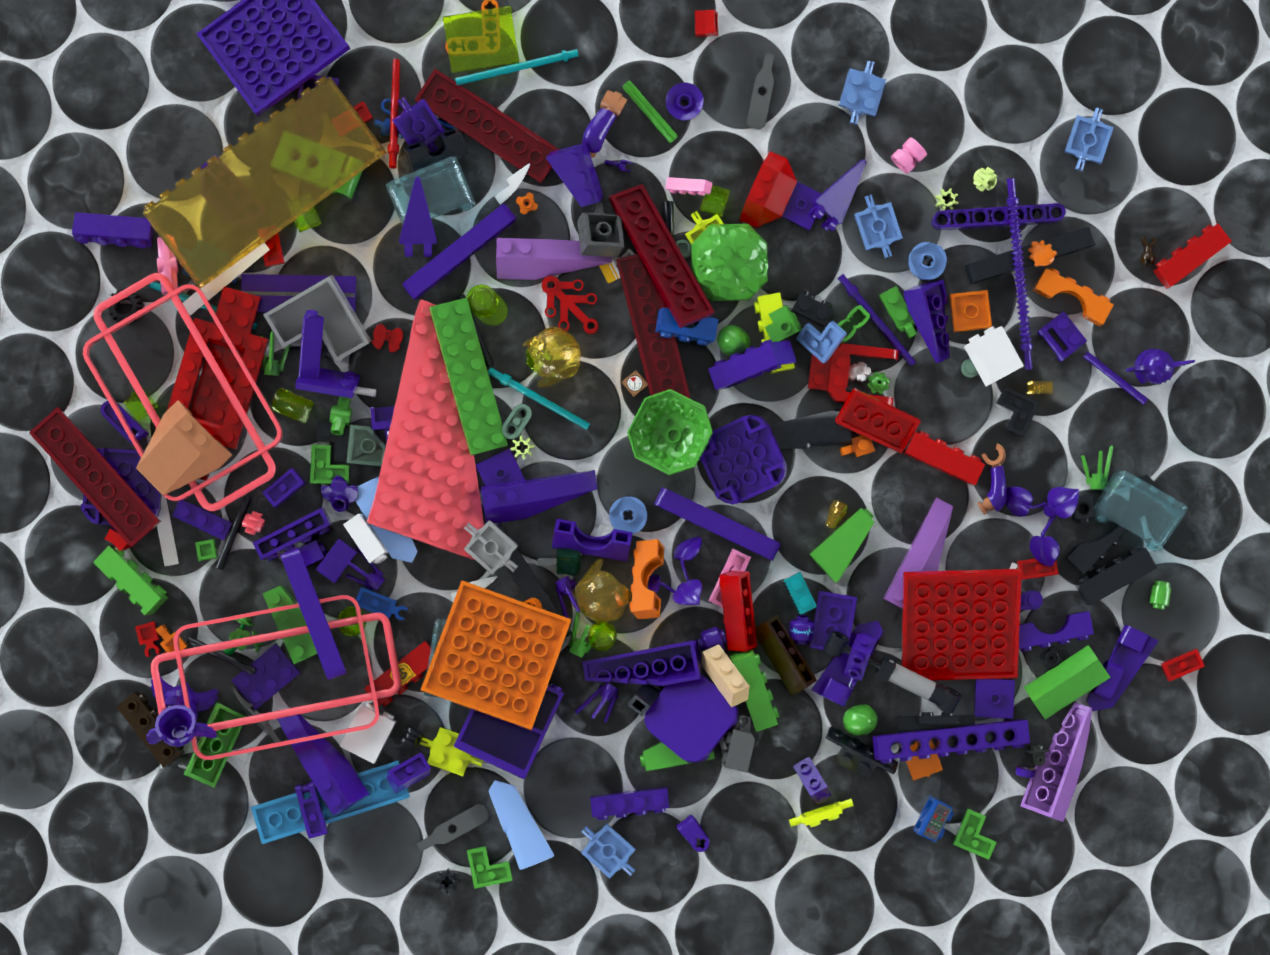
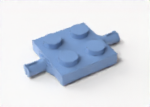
M867 61L865 71L851 68L848 70L838 106L847 108L852 112L850 124L857 125L859 115L862 114L872 117L876 116L886 79L872 74L874 62Z
M1095 108L1092 118H1085L1079 115L1075 118L1064 152L1078 158L1075 168L1077 171H1083L1086 161L1101 164L1114 128L1100 121L1103 109Z
M872 194L867 195L864 198L868 208L854 214L865 250L882 248L884 258L891 257L889 245L892 242L903 239L892 204L889 202L883 205H875Z
M606 823L596 833L592 832L587 826L581 831L590 839L588 845L581 853L609 879L621 868L629 876L632 875V872L634 873L635 869L627 861L636 849L610 825Z

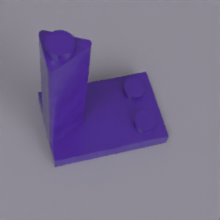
M307 310L303 317L299 374L295 389L353 398L360 382V375L351 371L341 372L320 368L324 317L318 315V312L315 310Z

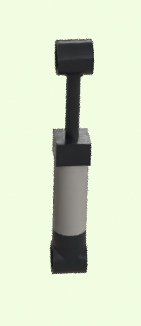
M832 631L823 649L834 657H840L843 652L850 655L852 647L847 645L849 638L838 631ZM885 654L881 661L872 657L869 658L868 664L876 668V678L886 683L890 681L936 704L938 708L946 713L953 714L962 698V695L957 690L944 687L943 684H937L897 664L895 659Z

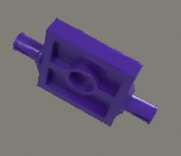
M402 97V100L399 99L398 103L404 111L394 118L392 122L406 143L411 145L422 141L431 152L438 150L434 141L445 130L426 101L422 99L415 105L410 106L405 97Z

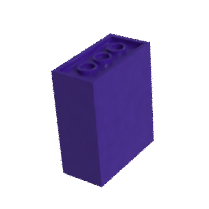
M554 684L547 687L532 730L471 709L454 744V748L525 780L564 696V693L561 692L562 688Z

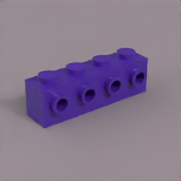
M75 212L72 235L75 241L82 244L94 242L99 245L116 244L120 247L131 245L137 248L152 247L155 225L152 218Z
M320 508L253 542V545L260 559H267L270 562L279 557L278 553L293 550L296 548L295 545L300 542L305 544L313 540L312 536L319 533L321 536L329 532V527L333 526L325 508Z
M667 787L590 796L592 818L597 817V820H606L610 815H616V818L627 817V813L634 812L636 816L645 815L650 810H654V813L666 812V808H669Z

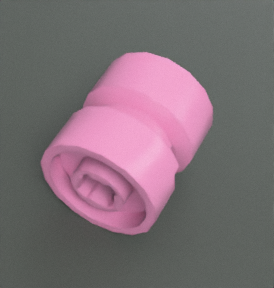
M909 138L902 145L903 149H898L891 156L895 165L906 174L915 168L916 162L920 163L927 156L925 149L913 138Z

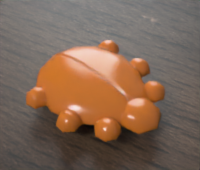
M1043 240L1039 243L1033 241L1031 243L1032 248L1028 249V252L1031 253L1029 259L1035 262L1034 265L1036 267L1050 265L1054 261L1055 255H1057V252L1051 249V244L1044 245L1045 242Z

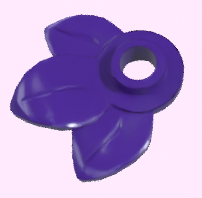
M337 475L333 478L331 486H321V493L324 499L331 502L334 510L342 512L347 510L350 503L357 499L358 487L356 485L348 486L347 481Z

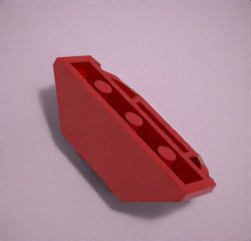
M771 151L768 153L746 199L739 221L758 228L782 217L797 184L787 158Z

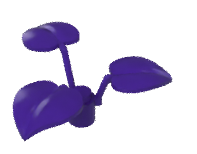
M1016 486L1007 487L1006 506L1012 514L1022 517L1029 513V508L1043 507L1044 514L1050 517L1041 532V537L1033 536L1031 538L1030 550L1037 561L1046 566H1053L1059 556L1060 548L1058 542L1053 537L1045 536V533L1053 520L1056 519V515L1060 518H1068L1075 512L1079 500V489L1054 487L1048 492V503L1043 502L1042 504L1031 505L1033 496L1028 490Z
M694 537L683 541L674 551V558L680 560L686 583H681L677 590H674L660 581L659 575L652 574L648 580V589L657 593L659 586H663L674 593L673 600L676 603L700 605L702 583L697 579H689L684 562L685 560H692L698 554L702 544L701 537Z

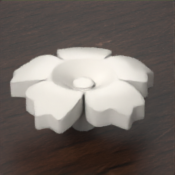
M864 362L850 365L849 379L852 381L855 379L861 382L866 381V376L872 373L871 368L867 367V364Z

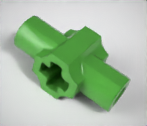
M340 396L337 406L333 405L331 408V433L334 435H343L345 425L349 426L351 422L352 409L349 408L350 398Z

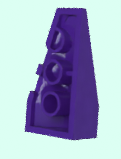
M944 280L921 284L903 291L907 309L935 362L940 363L950 358L949 334L945 328V324L948 322V315H945V304H948Z

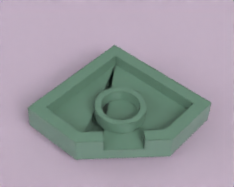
M350 425L346 463L382 466L386 445L381 442L371 427Z

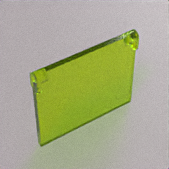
M511 6L443 16L452 73L519 62Z

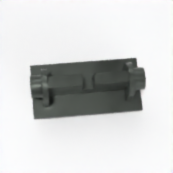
M1030 744L1028 748H1023L1024 751L1028 752V758L1031 763L1042 766L1045 763V752H1049V749L1044 748L1040 744Z

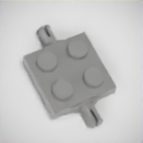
M491 520L479 530L470 523L464 527L472 535L470 542L464 550L493 575L503 565L512 572L517 569L518 566L510 560V557L518 545Z

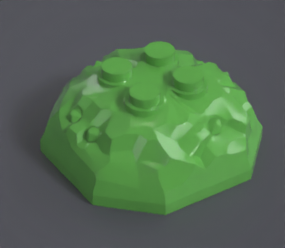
M710 224L691 244L692 273L705 296L710 301H749L767 282V242L749 224Z
M669 389L644 398L627 434L636 459L670 476L696 467L709 443L713 430L704 405Z

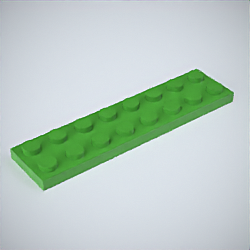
M467 298L431 306L429 308L470 456L508 446L507 439L502 433L503 425Z

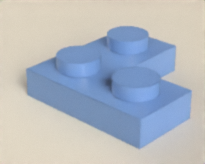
M834 321L827 325L822 334L808 323L801 330L796 340L824 364L830 359L847 333Z

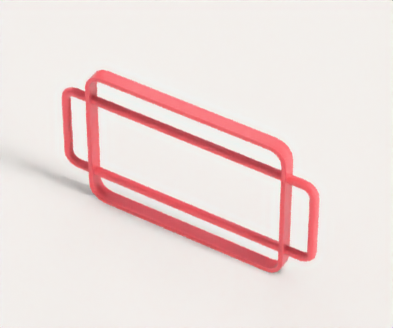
M153 273L100 303L95 308L93 317L101 333L85 343L83 356L140 457H142L144 451L93 364L89 352L92 345L105 338L157 428L161 420L111 334L165 302L173 301L258 448V451L199 485L196 481L189 483L191 490L177 497H173L169 493L164 495L165 498L171 501H181L195 494L200 505L205 510L216 511L273 478L276 466L268 451L280 443L283 431L204 292L200 288L189 284L174 289L165 275ZM156 280L163 284L168 293L167 295L107 328L101 317V313L105 309ZM195 290L198 292L277 429V436L267 446L262 442L178 295L184 291ZM262 455L268 466L266 474L214 504L206 500L201 489Z
M348 595L319 599L320 603L340 599H348L354 603L357 616L328 621L330 629L359 624L371 687L370 693L207 724V726L217 731L373 700L375 718L371 723L216 755L203 754L198 748L196 737H194L191 741L195 754L204 760H213L365 730L375 725L379 718L377 699L393 696L401 687V676L389 618L382 613L361 615L358 602ZM299 604L180 627L174 635L175 651L159 654L151 663V674L159 714L166 709L159 673V664L161 662L177 659L184 703L186 707L191 709L182 663L183 657L310 633L307 626L180 650L179 636L184 630L300 607ZM379 620L383 624L394 681L390 689L375 691L363 627L364 622Z

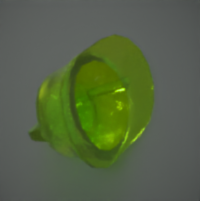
M481 284L470 289L467 294L468 303L472 312L486 325L494 326L499 325L505 320L508 312L507 305L491 287Z

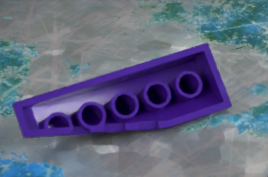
M595 470L482 486L481 493L486 523L489 520L495 524L526 519L597 489Z
M698 640L582 662L585 681L664 686L701 679V655Z
M300 714L277 719L288 740L320 734ZM325 738L291 744L333 815L341 814L370 795L351 763Z

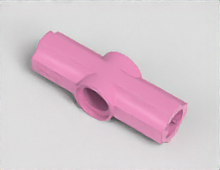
M164 235L157 238L158 273L165 275L173 288L177 289L179 266L175 254V240L173 236ZM160 282L162 295H167L166 289Z

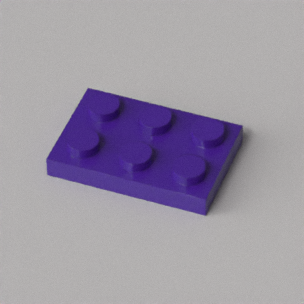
M819 591L814 618V637L810 642V648L824 650L823 647L832 631H838L849 638L847 645H850L858 597Z
M275 643L250 664L257 668L255 675L242 671L231 681L247 701L253 705L252 707L257 710L301 672L280 646Z

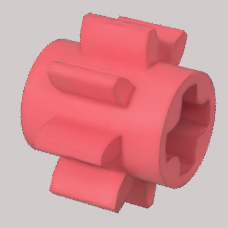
M252 511V514L247 513L245 515L242 527L246 528V533L255 535L256 532H262L266 521L262 519L263 514Z

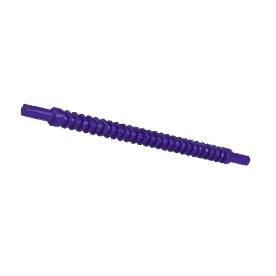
M1008 178L1009 198H1007V205H1009V208L1007 210L1010 211L1008 216L1011 217L1009 219L1011 222L1009 227L1012 228L1010 230L1012 233L1010 238H1013L1011 249H1014V252H1012L1014 257L1012 259L1015 260V263H1013L1015 265L1013 270L1016 271L1014 274L1016 279L1014 281L1017 282L1015 285L1017 290L1015 292L1018 293L1016 298L1019 299L1016 303L1019 304L1017 309L1020 310L1018 312L1020 314L1018 319L1021 321L1019 323L1021 325L1019 330L1022 331L1020 333V336H1022V339H1020L1022 341L1021 350L1024 353L1025 370L1033 369L1031 356L1033 344L1030 343L1032 338L1029 337L1032 333L1029 332L1031 327L1028 326L1030 324L1028 321L1030 316L1027 315L1029 313L1027 311L1029 306L1026 305L1028 302L1026 297L1028 295L1025 294L1027 292V289H1025L1027 284L1024 283L1026 281V278H1024L1026 273L1023 272L1025 270V267H1023L1025 262H1022V259H1024L1022 253L1024 251H1021V248H1023L1021 242L1023 240H1020V237H1022L1020 231L1022 229H1019V226H1021L1019 220L1021 218H1018L1020 213L1017 211L1020 209L1017 207L1019 198L1016 197L1015 178Z

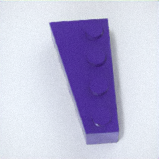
M766 340L761 342V346L758 348L753 346L745 349L746 353L744 354L736 353L729 356L730 360L725 361L723 359L715 362V366L708 369L715 390L727 389L748 381L747 378L752 379L764 375L763 371L769 372L782 368L781 365L796 363L790 340L778 342Z

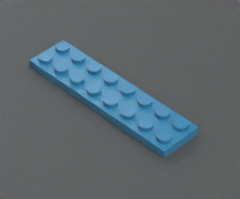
M397 760L357 773L370 795L337 816L331 813L317 790L326 824L410 798L408 788L396 794L386 778L388 770L399 765L400 761ZM310 792L304 793L305 799L311 798ZM296 793L251 807L262 844L306 831Z

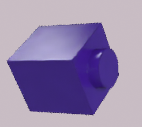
M318 540L299 548L306 567L323 560L326 556L325 553H327L323 542L319 543Z

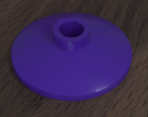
M678 83L666 95V108L678 120H691L698 116L703 108V95L699 88L691 83ZM682 100L688 101V105H687V106L681 105V101H682Z

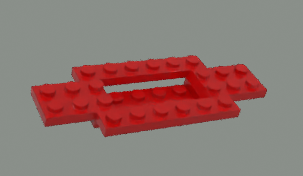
M223 287L216 315L257 383L269 342L267 338L251 334L262 298ZM194 318L195 326L206 345L208 346V343H210V352L247 414L254 393L251 383L215 321L211 323ZM191 333L189 334L167 410L177 400L188 410L204 360V355ZM205 359L190 412L215 440L225 447L237 450L244 424ZM209 474L199 479L206 481L208 480Z

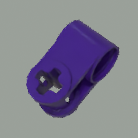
M692 814L676 825L679 832L693 849L703 852L708 848L709 838ZM697 838L700 840L705 839L704 847L696 845Z

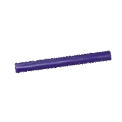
M1086 352L1083 358L1144 405L1148 398L1091 353Z

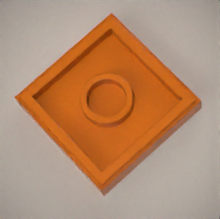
M988 290L949 294L953 332L981 330L992 327Z

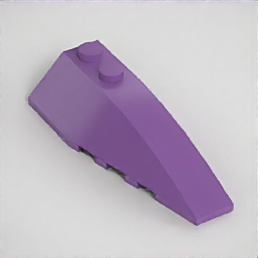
M497 238V279L538 280L547 276H556L562 273L612 263V257L581 255L579 241Z
M937 497L935 498L883 597L884 600L903 609V572L938 571L953 510L952 505Z
M1074 702L1062 722V728L1052 738L1054 741L1049 747V752H1045V763L1042 766L1036 765L1034 767L1036 769L1035 776L1029 780L1020 805L1021 807L1064 822L1083 764L1090 730L1091 707Z

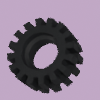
M133 293L110 306L107 312L113 320L120 322L143 309L144 303L138 294ZM123 300H129L132 303V310L128 314H122L119 311V304Z

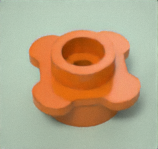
M527 193L526 196H519L516 199V203L520 206V213L523 215L538 208L532 193Z

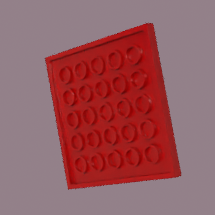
M1021 569L903 572L901 666L929 680L1018 678Z

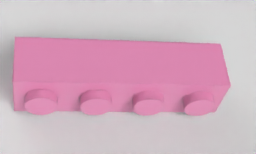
M667 177L665 189L669 190V193L672 194L679 192V194L683 195L688 193L690 195L698 194L705 196V194L710 195L712 182L702 179Z

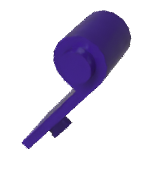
M1029 590L1021 595L1020 610H1035L1043 604V597L1038 591Z

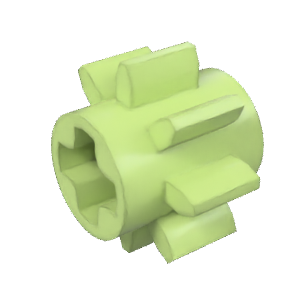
M989 167L986 170L981 168L975 172L973 184L977 185L976 188L982 192L985 189L989 191L995 187L997 175Z
M952 188L947 192L941 189V196H935V199L938 200L935 206H940L942 210H953L952 204L958 205L959 203L955 201L958 194H953L951 192ZM946 196L949 197L948 200L951 201L948 204H945L944 198Z
M520 436V441L513 440L515 447L510 449L512 451L516 450L515 458L522 455L523 460H525V455L529 454L532 456L530 449L535 446L528 444L531 440L530 438L524 441L523 437ZM521 443L528 446V449H525V453L517 449L521 446Z

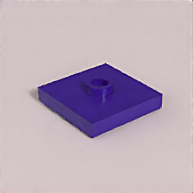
M797 182L782 218L810 231L815 219L808 214L816 206L815 199L822 193Z
M510 448L476 464L485 486L525 480Z
M976 679L974 716L1013 719L1015 680Z

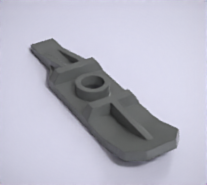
M765 53L762 70L755 78L747 117V124L753 129L760 130L766 124L774 85L772 66L775 55ZM765 89L766 94L760 95L759 90Z
M234 686L230 687L234 701L248 716L260 714L258 711L251 709L253 705L243 699ZM269 721L256 723L275 742H281L270 726Z
M476 804L435 828L432 835L416 844L421 852L434 844H446L486 822L489 813L484 805ZM451 825L456 826L457 830L455 832L449 830Z

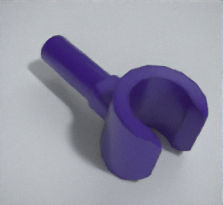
M622 159L620 162L605 160L604 162L606 165L619 167L624 172H631V170L625 169L627 163L632 164L628 160Z

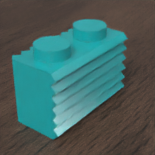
M801 572L783 579L785 586H787L786 589L790 593L789 596H791L793 603H795L794 606L797 607L796 610H798L799 614L817 607Z

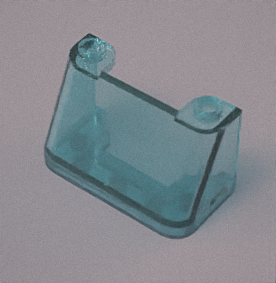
M456 156L395 179L385 185L402 226L413 183L417 176L421 179L431 219L455 209H462L465 212L472 209L473 205L476 204Z
M1123 470L1113 473L1094 508L1097 520L1103 523L1113 521L1144 539V542L1147 544L1146 547L1154 552L1162 550L1188 510L1185 504Z

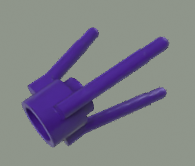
M356 546V549L375 573L371 572L368 575L359 567L349 562L348 565L364 576L366 580H360L349 574H346V577L367 587L369 590L377 591L385 580L382 577L384 573L378 570L374 563H369L359 547Z
M566 576L556 582L557 588L555 590L559 596L564 617L569 618L563 595H568L576 611L580 612V608L571 593L574 591L573 587L588 604L591 603L574 579L571 580L569 576Z
M608 682L604 686L601 684L598 690L579 706L575 713L578 714L600 694L603 699L591 718L594 719L605 702L608 701L610 705L604 718V722H607L615 701L619 697L617 695L619 690Z

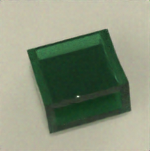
M557 548V574L576 577L580 571V551Z

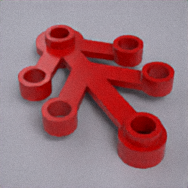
M547 276L542 281V290L547 294L545 315L548 318L555 317L554 299L556 295L560 300L559 330L565 332L570 328L568 322L569 309L584 324L583 328L587 334H595L599 329L598 322L595 319H589L574 303L594 305L597 302V296L594 293L587 295H565L561 289H574L579 292L584 288L583 282L579 279L573 282H560L555 276ZM553 282L555 286L548 288L547 284ZM580 282L582 284L581 288L576 289L574 287L575 283ZM594 296L595 301L589 302L588 297ZM553 309L554 314L548 315L547 310ZM565 322L568 326L566 329H562L560 324ZM588 323H593L595 327L588 329L587 325Z

